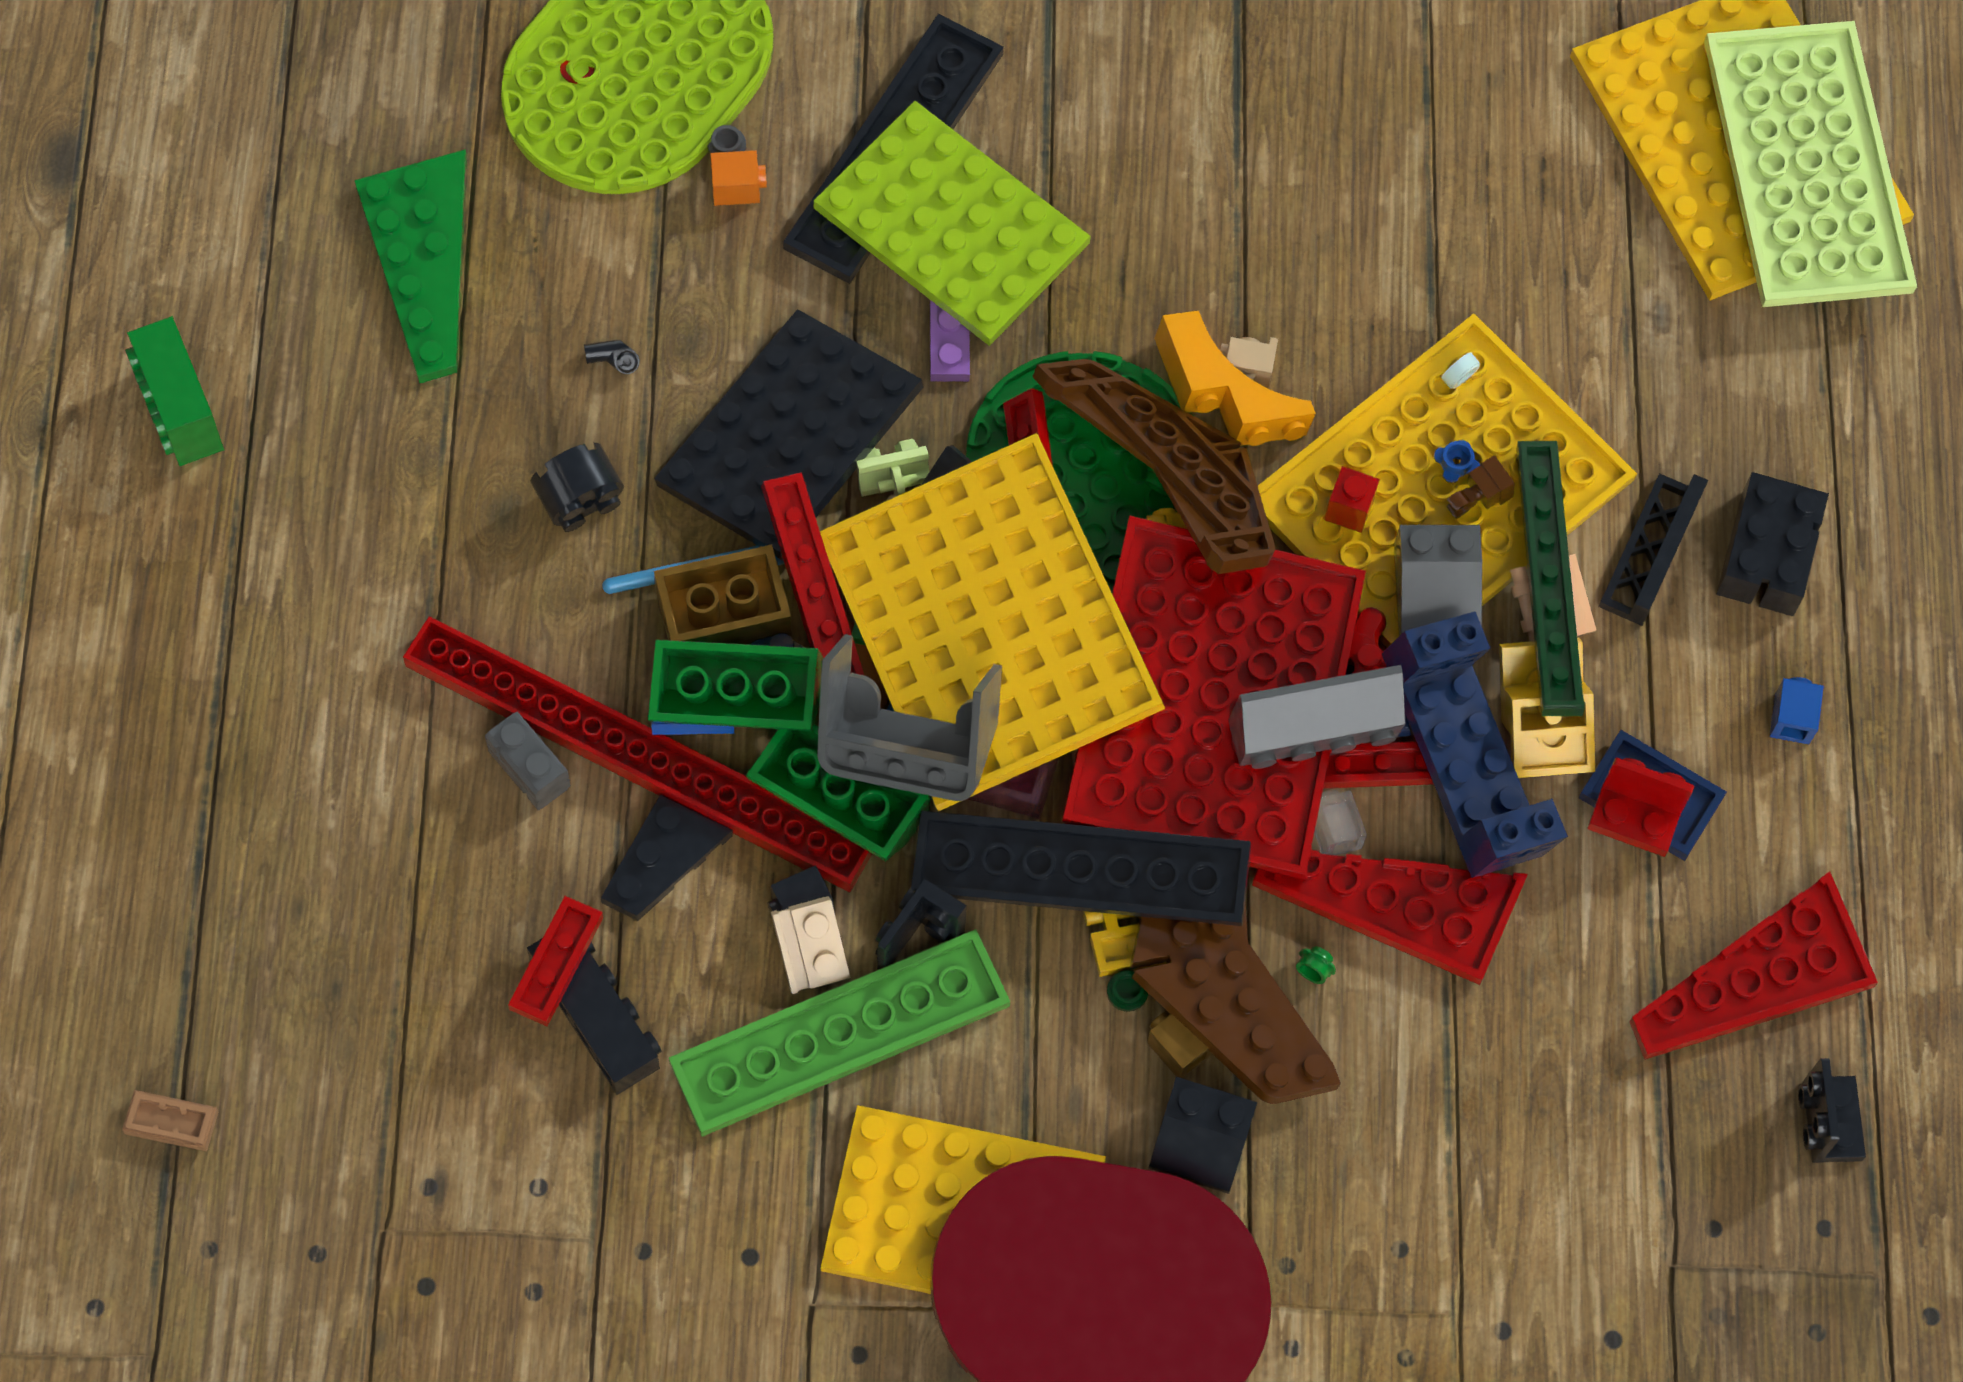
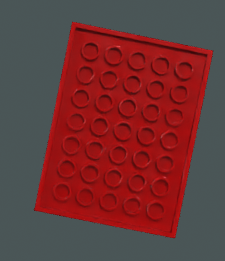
M1129 516L1112 595L1165 709L1078 748L1062 823L1251 841L1249 867L1304 879L1307 872L1331 749L1316 752L1314 757L1303 761H1293L1292 757L1276 759L1275 764L1260 769L1252 768V764L1239 766L1228 719L1241 694L1346 675L1366 571L1275 550L1267 566L1217 574L1216 571L1207 565L1188 529Z

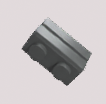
M518 711L511 714L485 735L488 752L523 793H527V798L537 810L544 808L570 787L568 770Z

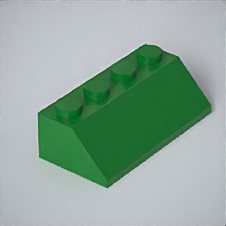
M656 640L648 721L812 731L820 706L821 670L824 657L818 648Z
M814 724L812 731L778 729L747 773V779L885 862L909 842L919 827L921 811H930L929 795L831 775L822 768L818 761V726Z

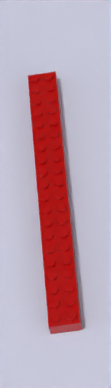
M430 616L403 656L405 667L505 718L518 711L535 733L659 796L662 795L732 829L733 834L804 870L816 865L824 880L849 893L872 856V853L750 781L739 772L665 735H652V728Z

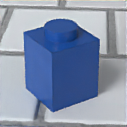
M1802 677L1783 678L1775 693L1770 737L1809 745L1819 728L1824 686L1812 684V681Z

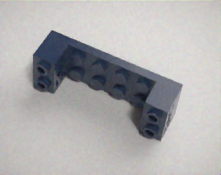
M1475 611L1406 630L1382 653L1386 667L1401 665L1405 714L1472 878L1542 857L1568 837L1553 799L1529 805L1472 666L1490 649Z

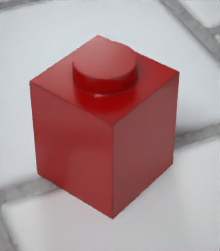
M1342 466L1331 494L1324 520L1362 533L1374 502L1380 479Z

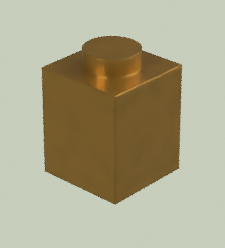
M1167 1010L1156 1017L1149 1026L1152 1030H1150L1147 1044L1176 1077H1185L1212 1054L1201 1040Z

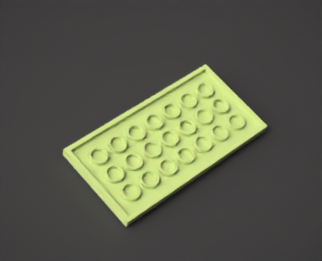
M1855 21L1707 33L1704 40L1762 307L1913 294L1917 288V283Z

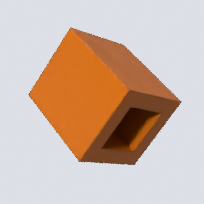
M757 150L711 153L714 206L760 203L759 188H767L766 166L758 165Z

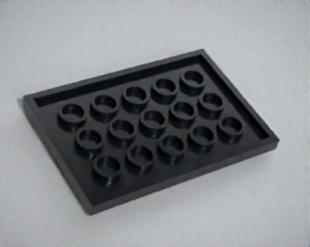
M797 309L654 479L659 488L759 547L772 545L775 556L782 560L783 556L761 488L763 481L802 472L815 517H817L857 469V461L867 457L924 388L922 379Z

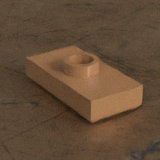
M134 1090L122 1131L126 1135L207 1152L219 1111L217 1107Z

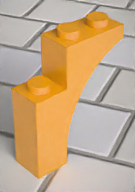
M1199 311L1162 316L1154 339L1182 410L1188 413H1207L1214 409H1219L1229 435L1240 441V446L1248 444L1258 446L1265 442L1283 439L1293 441L1307 435L1316 414L1310 400L1297 399L1280 394L1258 384L1243 374L1215 345Z

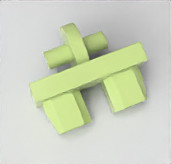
M914 439L903 440L895 445L894 453L881 455L880 450L874 447L865 459L857 461L861 496L894 491L896 497L905 493V488L922 484L929 473V454L926 446L918 447Z

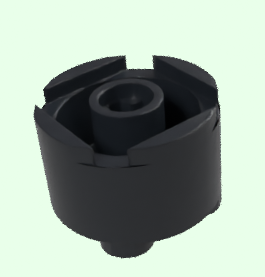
M594 443V449L588 450L586 445L582 444L558 454L544 464L548 470L545 474L539 477L538 473L535 472L530 480L553 524L562 526L565 532H571L581 527L586 522L584 517L596 511H599L600 514H607L615 510L621 504L618 496L624 489L622 481L600 443Z

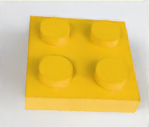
M1577 638L1584 699L1583 716H1541L1535 642L1499 644L1501 722L1511 736V761L1518 778L1595 772L1594 694L1583 680V642L1580 638Z

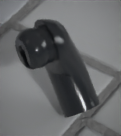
M621 340L584 344L587 364L606 361L623 374L634 373L639 367L640 359L638 354Z

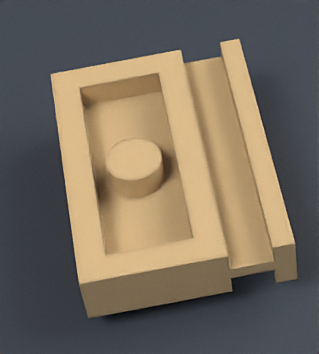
M829 896L793 905L785 910L771 912L792 994L798 993L799 990L813 989L851 978L832 901Z

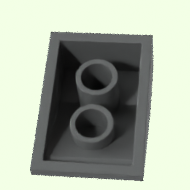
M1400 525L1394 542L1399 636L1406 630L1474 611L1482 626V549L1480 525Z

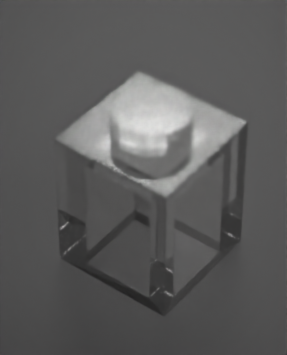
M1330 790L1322 793L1314 832L1322 854L1341 855L1363 848L1367 833L1351 790L1339 793L1337 790Z

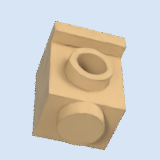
M1231 337L1229 345L1221 344L1220 351L1237 369L1258 384L1269 389L1278 343L1277 338L1270 337L1269 344H1266L1251 337H1242L1240 339Z

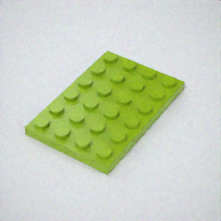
M916 101L814 200V209L959 321L988 346L1090 244L1091 238L1088 233Z

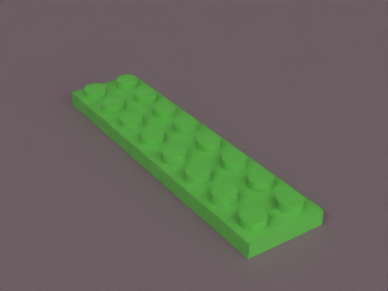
M975 929L669 1057V1064L701 1137L1004 1010L1010 1007V999Z

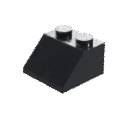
M1176 1077L1148 1169L1174 1175L1229 1194L1257 1102Z

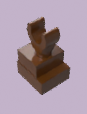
M1494 455L1468 473V484L1471 488H1465L1448 497L1447 501L1449 504L1446 507L1453 517L1457 519L1467 513L1478 501H1481L1486 509L1497 503L1501 505L1514 497L1515 482Z

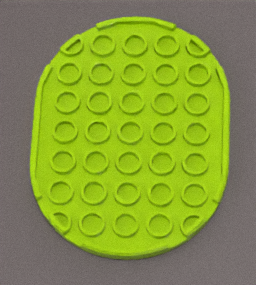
M549 0L516 40L504 66L501 100L506 125L512 139L524 156L547 176L562 184L588 192L601 194L635 193L664 185L678 178L700 162L709 152L708 145L711 142L714 130L723 125H731L762 85L773 53V24L769 6L765 0ZM566 60L570 61L566 66V72L578 84L568 82L561 75L560 66ZM589 67L594 68L593 75L582 78L588 73Z

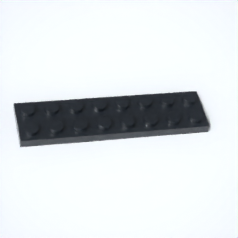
M938 13L783 241V249L850 284L870 255V252L814 209V200L914 101L926 108L951 129H954L1003 56L1004 47Z
M921 811L911 887L918 889L923 880L926 879L956 899L1243 926L1251 841Z

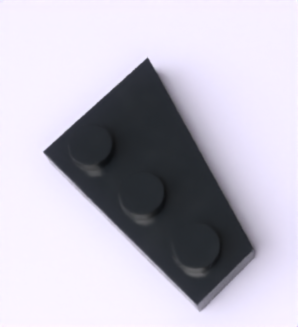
M660 795L602 894L601 903L639 921L675 888L674 885L692 869H697L706 861V857L720 844L726 843L733 836V830Z

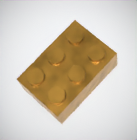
M772 545L654 571L656 593L667 637L670 641L749 645L758 639L774 636L779 633L792 636L791 614Z

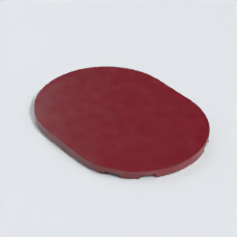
M1043 1156L1009 1164L983 1178L958 1202L939 1234L931 1263L930 1289L935 1319L938 1320L941 1332L948 1344L947 1347L955 1360L966 1373L968 1372L978 1382H1245L1256 1366L1268 1336L1271 1320L1270 1283L1264 1260L1254 1238L1239 1217L1215 1195L1193 1182L1161 1172L1065 1156Z

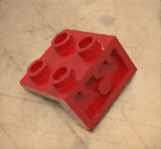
M1615 758L1601 786L1587 829L1665 857L1679 817L1692 795L1694 785L1687 783L1678 774L1671 772L1660 773L1648 769L1639 760Z

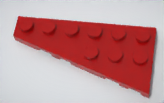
M1311 850L1304 879L1262 869L1257 870L1252 886L1478 985L1481 984L1528 876V874L1513 872V875L1490 872L1472 878L1469 870L1454 869L1445 864L1391 858L1374 860L1361 858L1362 855L1346 854V856L1321 854L1319 850Z
M1829 871L1811 887L1792 898L1788 904L1773 915H1769L1723 949L1708 963L1693 971L1685 980L1674 988H1670L1632 1016L1629 1023L1644 1060L1872 989L1877 985L1878 981L1832 874Z

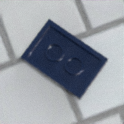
M1620 730L1582 790L1579 799L1595 807L1601 786L1615 758L1636 759L1644 763L1648 769L1660 773L1671 772L1682 776L1687 783L1694 785V789L1679 817L1668 852L1685 861L1727 791L1625 731Z

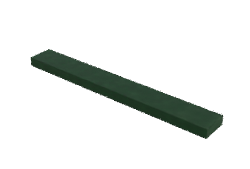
M1518 441L1516 452L1541 716H1583L1584 699L1557 441Z

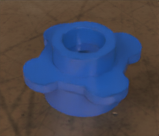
M1464 440L1451 442L1445 448L1440 447L1436 449L1434 453V460L1440 463L1444 470L1443 478L1451 483L1458 481L1459 477L1467 475L1470 471L1480 466V463L1474 460L1475 455L1471 445ZM1454 459H1459V460H1460V463H1459V464H1455V463L1453 462V460H1454Z

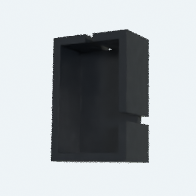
M1751 472L1741 494L1716 595L1751 604L1761 586V582L1768 583V586L1760 599L1759 607L1794 616L1804 598L1820 533L1818 530L1822 525L1829 493Z

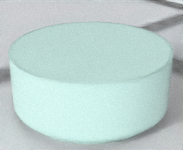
M1471 352L1467 353L1450 366L1441 379L1450 389H1455L1479 369L1480 362Z

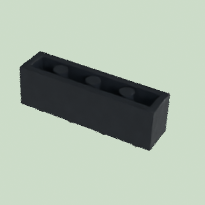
M542 939L527 947L530 961ZM591 942L559 1003V1007L616 1095L660 1069L657 1054L661 1053L662 1050L649 1030L645 1033H642L635 1022L640 1018L635 1007L628 997L622 1000L619 998L613 988L618 985L617 981L605 963L598 966L591 955L596 951Z

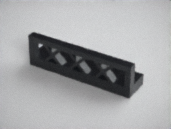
M1659 473L1598 607L1643 626L1708 483L1707 479L1694 474L1688 486ZM1661 488L1682 496L1683 499L1680 505L1664 510L1658 498ZM1652 507H1654L1656 513L1649 515ZM1675 516L1672 523L1670 524L1668 518ZM1660 520L1666 536L1663 539L1649 543L1643 527ZM1639 538L1641 546L1635 547L1637 540ZM1660 548L1657 556H1655L1653 550ZM1646 553L1651 569L1635 575L1628 560L1632 556ZM1624 571L1627 578L1620 580L1621 575ZM1645 580V583L1641 589L1638 582ZM1631 585L1637 598L1634 607L1631 608L1612 600L1611 597L1614 591Z

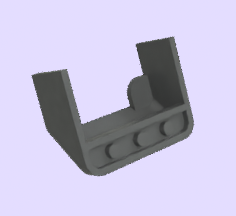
M845 634L822 660L817 753L818 761L822 768L831 775L953 801L968 799L979 785L998 725L1002 665L994 664L974 689L973 699L965 701L958 709L956 724L880 709L881 694L877 684L867 676L851 673L853 636Z

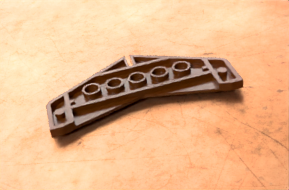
M1079 359L1037 364L1032 377L1049 397L1061 401L1154 470L1206 560L1207 565L1212 570L1216 571L1217 574L1264 567L1269 564L1275 551V544L1247 448H1239L1241 445L1240 441L1096 361Z
M1246 900L1243 926L1140 917L1129 970L1166 962V964L1135 970L1132 978L1170 1014H1173L1208 1047V1050L1257 1097L1266 1103L1278 1104L1338 1089L1341 1082L1333 1062L1248 943Z

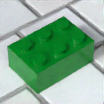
M173 316L127 332L132 347L125 349V352L166 455L174 453L180 467L223 451L224 447L213 414Z

